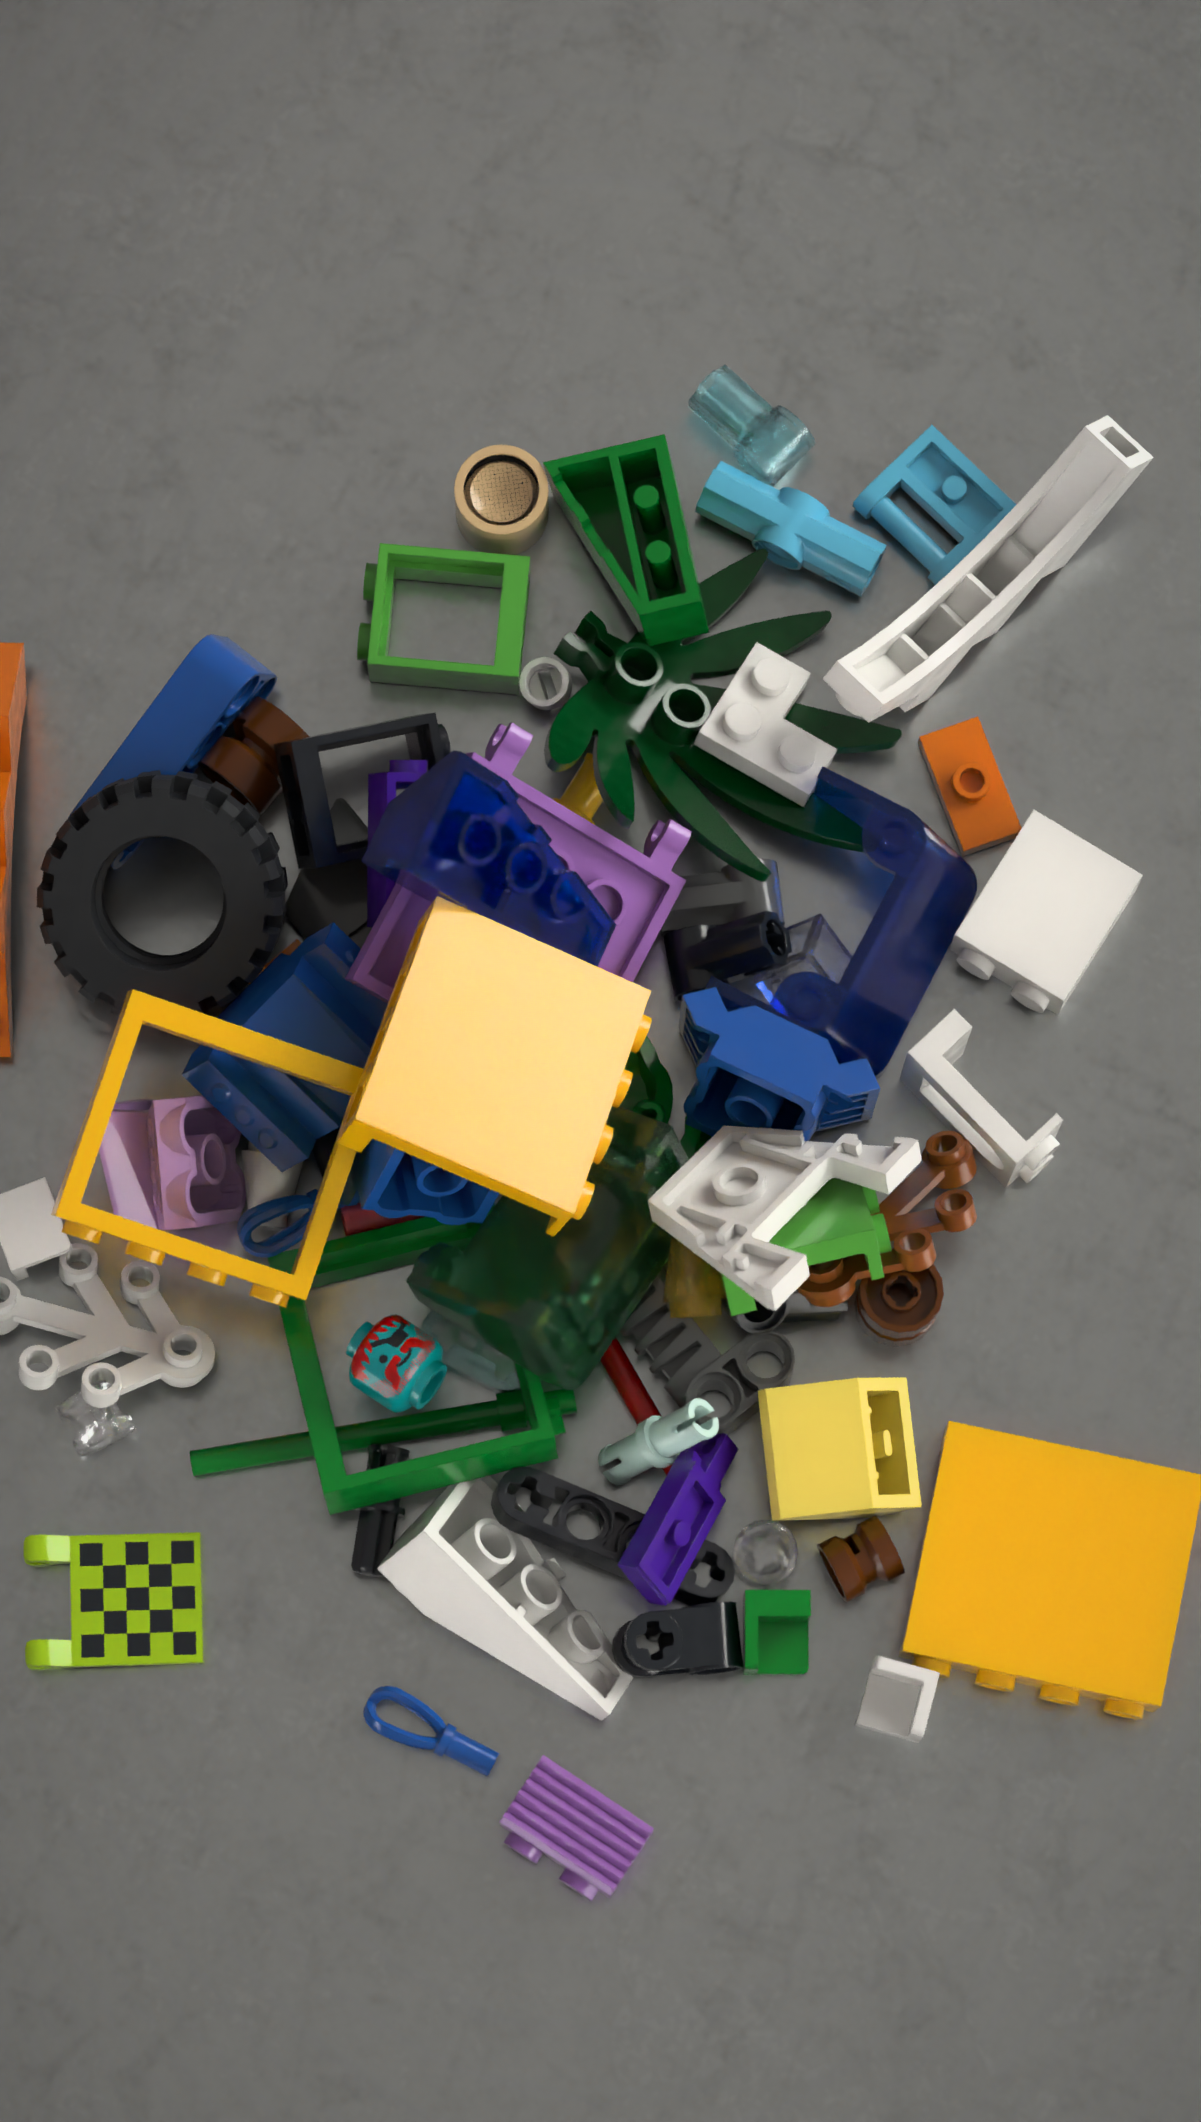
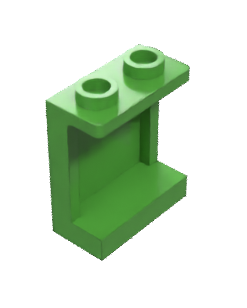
M838 1178L828 1180L769 1242L805 1254L808 1266L864 1254L871 1280L884 1278L880 1254L892 1251L883 1213H880L876 1190ZM720 1273L731 1316L756 1311L755 1299Z

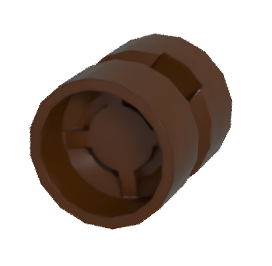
M257 696L253 698L233 721L235 736L233 738L220 737L200 759L198 766L213 784L217 781L232 790L230 794L243 805L248 802L262 815L283 791L274 744L309 737V735L278 707Z
M932 1264L929 1268L918 1272L901 1270L884 1274V1278L871 1280V1277L861 1279L854 1304L856 1319L864 1333L877 1343L890 1347L908 1346L922 1339L933 1326L940 1311L944 1296L942 1277L935 1265Z

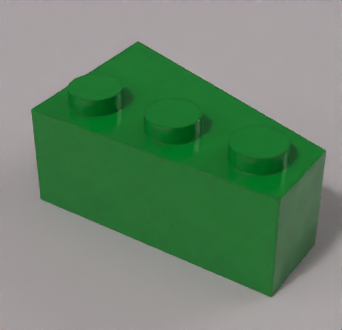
M665 434L542 462L554 498L646 644L653 646L710 633L674 466Z

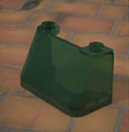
M620 1106L618 1108L611 1107L605 1125L614 1128L613 1136L599 1164L592 1162L586 1181L595 1185L594 1192L584 1215L579 1221L571 1218L553 1237L545 1233L550 1215L502 1195L463 1252L456 1246L439 1242L418 1257L411 1274L406 1279L414 1296L423 1305L542 1380L565 1390L578 1388L589 1377L680 1243V1241L652 1221L648 1199L689 1159L671 1125Z

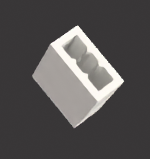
M1033 810L956 931L950 950L959 955L956 961L971 974L984 980H989L992 975L1013 988L1011 995L1025 1007L1038 1013H1043L1047 1008L1058 1015L1132 898L1143 875L1038 811Z

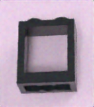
M436 713L413 715L274 744L298 869L319 868L368 857V838L336 844L318 752L405 734L410 760H428V773H447L445 762L449 761L451 756L450 741L445 727L437 723ZM416 791L423 826L396 832V851L416 847L445 791Z

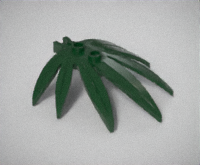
M760 549L738 560L699 583L708 628L720 620L749 587L768 557L766 549ZM590 611L583 617L575 631V634L586 643L580 641L571 631L560 641L554 654L569 666L578 667L588 683L568 700L552 723L545 741V762L548 768L554 772H562L571 768L580 759L593 735L595 737L593 768L596 784L607 809L622 827L629 829L634 821L635 812L633 778L626 747L628 745L632 748L637 762L653 791L676 821L692 831L691 836L718 858L758 881H767L772 872L746 846L682 769L730 805L761 822L792 835L820 844L863 853H874L882 843L879 838L814 793L811 794L805 806L802 807L694 745L700 729L726 689L694 684L690 679L714 678L736 674L756 642L783 657L821 633L831 620L832 614L830 611L804 613L761 621L730 629L683 646V644L697 636L648 646L638 631L627 643L609 634L602 620ZM794 703L785 717V720L836 748V754L890 749L896 745L902 736L900 729L874 722L868 723L866 720Z

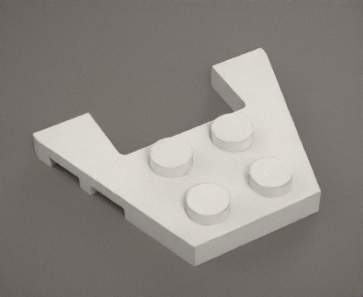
M723 1126L648 1199L651 1218L653 1222L766 1308L776 1311L810 1274L805 1254L769 1243L771 1238L832 1178H838L889 1195L922 1161L919 1142L913 1138L895 1137L893 1141L894 1147L862 1145L861 1140H858L857 1134L846 1133L835 1143L804 1141L803 1131Z

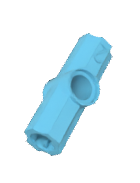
M722 461L713 469L696 504V513L751 540L753 547L757 551L766 549L768 551L767 559L773 563L791 570H799L801 567H804L859 596H862L865 589L869 586L886 551L887 545L830 517L829 510L809 494L790 487H782L779 491Z

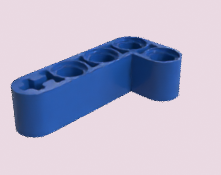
M213 634L205 636L185 657L78 802L69 817L89 797L94 796L105 786L121 778L128 780L138 777L142 772L160 770L161 775H176L179 771L194 774L199 767L198 762L222 736L231 722L239 716L253 698L257 696L265 700L268 698L278 677L228 637ZM145 839L124 849L114 859L111 867L115 870L126 863Z

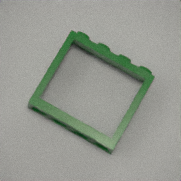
M495 1203L483 1223L468 1222L461 1225H447L437 1221L435 1218L423 1217L326 1241L311 1288L484 1246L531 1430L347 1475L305 1300L290 1296L286 1308L279 1306L329 1515L510 1471L517 1467L530 1466L558 1459L555 1436L566 1434L557 1395L548 1398L544 1397L540 1377L551 1374L542 1336L529 1339L524 1318L535 1315L533 1300L527 1278L514 1280L509 1260L520 1257L519 1247L512 1222L499 1223ZM299 1248L268 1257L269 1266L291 1274Z

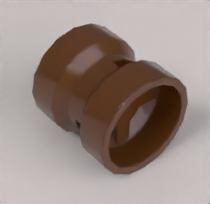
M876 1515L857 1524L855 1533L845 1538L833 1536L817 1544L825 1568L845 1602H849L864 1594L867 1585L877 1579L888 1582L905 1573L900 1556L888 1532Z

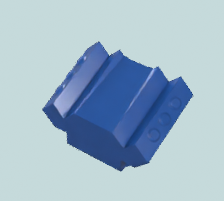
M333 922L307 937L290 955L280 953L217 1018L364 1069L388 1004L345 979L361 948ZM200 1045L191 1054L182 1073V1076L281 1172L308 1159L316 1140L340 1127L351 1097L204 1045Z
M716 987L682 995L678 1028L697 1067V1079L683 1106L684 1112L687 1115L685 1124L712 1137L723 1126L803 1131L804 1141H810L816 1131L872 1118L881 1088L867 1058L838 1064L828 1039L756 1005L727 1012Z
M372 1138L361 1153L356 1152L339 1204L352 1206L357 1205L360 1200L362 1209L373 1210L387 1218L415 1215L432 1217L447 1225H461L468 1222L483 1223L499 1193Z

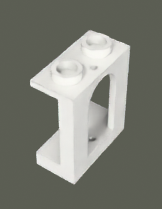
M953 1009L908 1051L900 1080L949 1131L958 1132L970 1142L974 1156L1005 1188L1018 1176L1028 1183L1054 1158L1052 1153L1060 1145L1055 1137L1063 1119L1056 1113L1033 1136L1025 1141L952 1066L963 1055L972 1030V1026Z

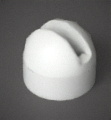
M540 657L530 661L524 667L520 675L519 687L523 697L531 705L541 710H552L560 707L568 700L572 691V678L569 671L556 659ZM549 670L557 695L551 699L548 698L546 687L540 675Z

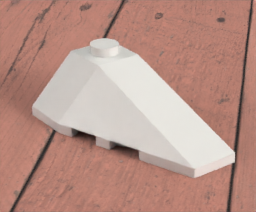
M490 1476L449 1485L401 1535L377 1569L422 1614L602 1721L610 1715L633 1679L631 1675L623 1672L616 1664L611 1643L592 1614L584 1610H576L558 1581L566 1575L555 1558L545 1562L530 1538L510 1531L495 1518L491 1507V1500L498 1484ZM516 1502L514 1508L521 1512H524L520 1505Z

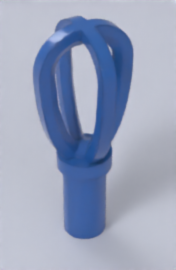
M313 1189L307 1192L306 1195H291L273 1199L244 1212L237 1223L238 1237L244 1249L256 1257L268 1258L280 1254L301 1241L318 1190ZM339 1204L337 1210L345 1207V1205ZM308 1208V1212L300 1219L260 1242H254L251 1238L252 1232L261 1224L281 1215Z
M383 1686L375 1689L364 1707L363 1714L366 1723L378 1734L407 1746L419 1749H434L433 1753L441 1757L444 1754L485 1776L489 1775L499 1755L498 1752L457 1732V1727L449 1723L446 1726L441 1717L430 1707L399 1688ZM384 1699L398 1703L428 1723L437 1733L436 1736H421L383 1721L376 1713L378 1703Z

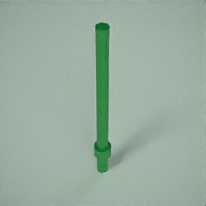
M573 1387L543 1392L545 1398L557 1395L562 1415L577 1413ZM519 1389L496 1393V1400L336 1426L341 1452L368 1448L369 1444L386 1445L500 1425L502 1432L527 1428L526 1421H528L521 1390ZM309 1431L190 1451L193 1476L314 1456Z

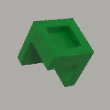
M745 1589L743 1595V1675H805L809 1669L808 1622L811 1617V1590Z

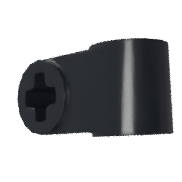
M736 1602L703 1603L679 1609L649 1611L640 1614L617 1630L612 1641L614 1660L623 1672L633 1677L642 1678L685 1673L689 1676L709 1675L743 1669ZM645 1634L647 1640H657L659 1651L650 1655L648 1649H638L636 1638Z

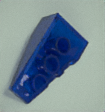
M453 750L388 803L361 862L430 902H433L436 896H439L598 967L614 932L616 923L578 873L566 868L549 845L552 839L544 828L539 824H533L516 802L519 795L507 780L463 752Z

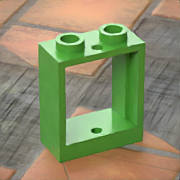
M380 543L378 564L366 563L363 600L374 601L372 622L360 623L357 644V660L367 661L369 681L519 695V679L522 668L531 576L530 556ZM396 579L502 588L494 666L388 656Z

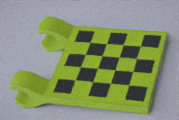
M200 1532L78 1536L29 1535L25 1537L23 1544L26 1564L30 1566H46L70 1563L71 1640L36 1639L28 1641L25 1646V1661L29 1669L49 1670L73 1667L203 1664Z

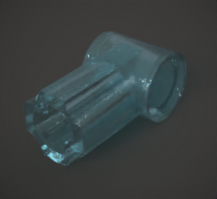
M726 364L717 370L714 369L699 384L698 389L689 399L688 408L733 448V455L741 467L749 475L772 487L816 445L811 432L797 416L782 406L777 405L773 408Z

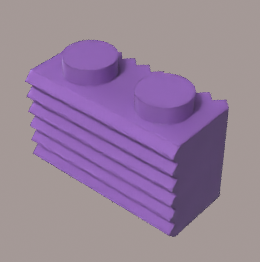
M544 1755L500 1820V1826L510 1832L504 1841L506 1845L535 1864L538 1863L544 1854L565 1868L559 1880L590 1901L593 1900L598 1891L608 1898L612 1896L654 1830L653 1827Z

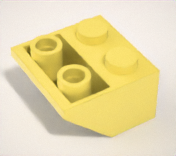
M907 1377L851 1378L767 1388L757 1391L772 1521L871 1518L874 1515L878 1517L922 1507Z

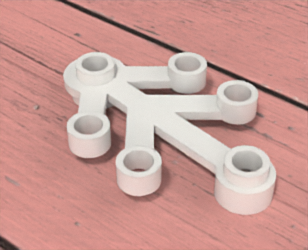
M71 1244V1250L60 1255L59 1277L65 1284L75 1289L89 1314L22 1296L15 1284L7 1278L0 1277V1299L6 1300L0 1303V1335L9 1333L19 1323L79 1339L55 1350L44 1345H33L21 1353L19 1358V1379L23 1385L30 1389H47L56 1382L58 1377L90 1365L84 1370L82 1375L81 1395L89 1405L104 1408L113 1405L120 1395L160 1378L170 1386L186 1388L199 1383L212 1370L215 1360V1347L212 1340L205 1332L196 1327L179 1324L159 1292L160 1274L158 1269L150 1262L138 1260L127 1264L121 1273L120 1292L126 1301L138 1305L152 1332L129 1326L97 1274L98 1255L96 1251L86 1244ZM79 1261L87 1264L88 1267L76 1270L68 1264ZM139 1278L148 1281L150 1284L145 1287H137L132 1285L130 1281ZM186 1350L191 1352V1354L179 1355L176 1354L174 1351ZM121 1351L141 1357L120 1368L104 1362L94 1363ZM34 1363H42L47 1365L49 1369L43 1372H35L29 1369L28 1366ZM101 1380L110 1383L112 1386L105 1390H99L91 1386V1383Z

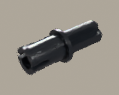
M369 1444L366 1470L407 1461L410 1451L389 1445L386 1450L383 1449L381 1444ZM401 1498L355 1509L360 1511L351 1563L354 1572L373 1577L384 1576L377 1568L394 1545L398 1517H405V1509L400 1507Z

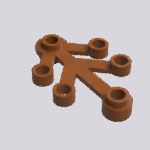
M941 1131L932 1135L927 1140L925 1149L922 1152L923 1163L879 1204L880 1213H883L890 1242L894 1241V1248L891 1252L880 1254L884 1274L901 1270L918 1272L929 1268L936 1260V1251L930 1233L944 1230L960 1232L970 1228L975 1223L977 1213L972 1195L966 1190L953 1189L967 1184L973 1179L977 1171L972 1146L958 1132ZM934 1187L952 1189L937 1197L934 1203L935 1208L908 1213ZM864 1254L808 1266L810 1276L797 1290L806 1297L809 1303L818 1307H832L845 1302L854 1293L855 1282L858 1279L870 1277Z

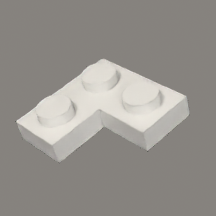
M756 642L700 729L694 743L697 747L802 807L805 806L837 751L833 746L785 720V717L806 686L811 673Z

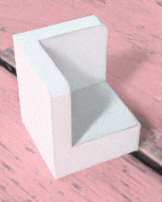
M46 1177L0 1194V1243L9 1268L17 1281L29 1277L26 1268L71 1250L68 1235L61 1232L63 1228L62 1219L51 1215L56 1199Z
M876 1655L871 1663L855 1726L919 1743L924 1736L940 1672Z

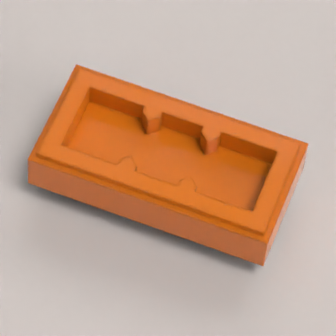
M977 716L920 736L918 745L962 857L1015 839L1022 827L979 717Z

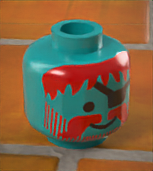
M397 1314L384 1317L375 1325L370 1322L362 1324L352 1336L346 1349V1354L352 1358L349 1369L350 1382L357 1389L395 1413L406 1411L412 1406L418 1410L423 1408L434 1397L447 1373V1366L442 1363V1345L434 1337Z

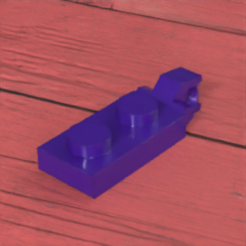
M717 1433L712 1438L703 1440L682 1451L676 1457L677 1459H675L618 1563L619 1568L648 1603L664 1606L671 1603L726 1502L725 1497L720 1492L721 1481L739 1450L726 1433Z

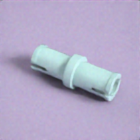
M695 1398L686 1403L685 1406L664 1417L651 1416L638 1424L635 1433L600 1450L598 1458L600 1467L617 1458L621 1460L620 1464L603 1472V1475L611 1483L623 1485L630 1481L631 1478L652 1467L666 1468L673 1464L675 1459H677L676 1457L682 1451L717 1434L719 1429L717 1417L701 1425L696 1423V1420L714 1412L713 1407L707 1401Z

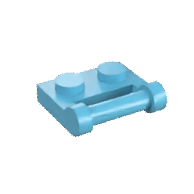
M931 425L859 494L852 506L865 519L873 517L931 572L928 579L936 585L997 526L1016 504L942 433ZM899 487L959 542L948 554L889 499Z

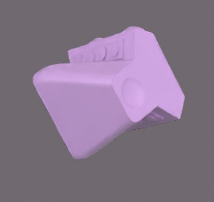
M203 1095L115 1102L99 1148L114 1215L164 1231L238 1221L246 1202L244 1174L236 1163L235 1148L239 1143L241 1132Z

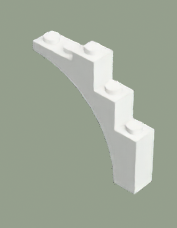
M1108 415L1086 425L1018 504L943 579L890 625L862 646L836 661L823 680L835 691L838 702L847 711L856 716L863 717L869 723L898 706L906 712L928 700L974 644L998 632L1041 578L1065 566L1154 457Z

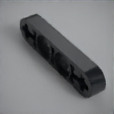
M517 1467L504 1474L494 1490L491 1500L493 1515L502 1526L510 1531L628 1579L619 1568L618 1563L626 1550L627 1539L635 1534L645 1514L536 1468ZM520 1487H525L532 1491L530 1501L533 1504L527 1508L526 1512H521L514 1508L516 1498L511 1494L515 1495ZM557 1499L563 1503L554 1515L552 1525L546 1524L543 1521L550 1511L548 1508L553 1500ZM578 1509L589 1511L599 1522V1535L589 1540L575 1537L567 1528V1514ZM704 1540L673 1599L690 1606L720 1601L733 1583L735 1575L733 1560L727 1551L713 1542ZM700 1562L711 1566L709 1576L714 1580H711L706 1588L695 1584L697 1574L693 1570Z

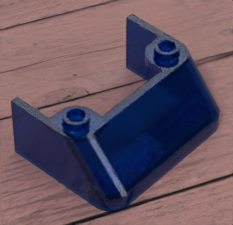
M822 767L817 776L814 794L863 827L861 844L866 857L877 867L895 875L839 984L818 973L798 972L787 977L779 985L769 1005L711 976L705 989L717 988L727 1012L756 1005L828 1039L838 1064L867 1058L877 1080L886 1071L944 960L956 931L973 904L977 892V878L972 867L914 812Z

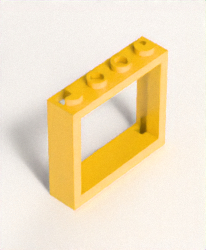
M132 989L127 992L51 1215L65 1220L62 1233L98 1245L103 1233L128 1241L124 1254L162 1266L165 1254L190 1262L187 1271L189 1276L224 1287L228 1275L251 1282L253 1284L249 1296L285 1308L290 1296L306 1300L357 1152L337 1143L364 1069ZM142 1024L351 1096L291 1274L81 1203Z

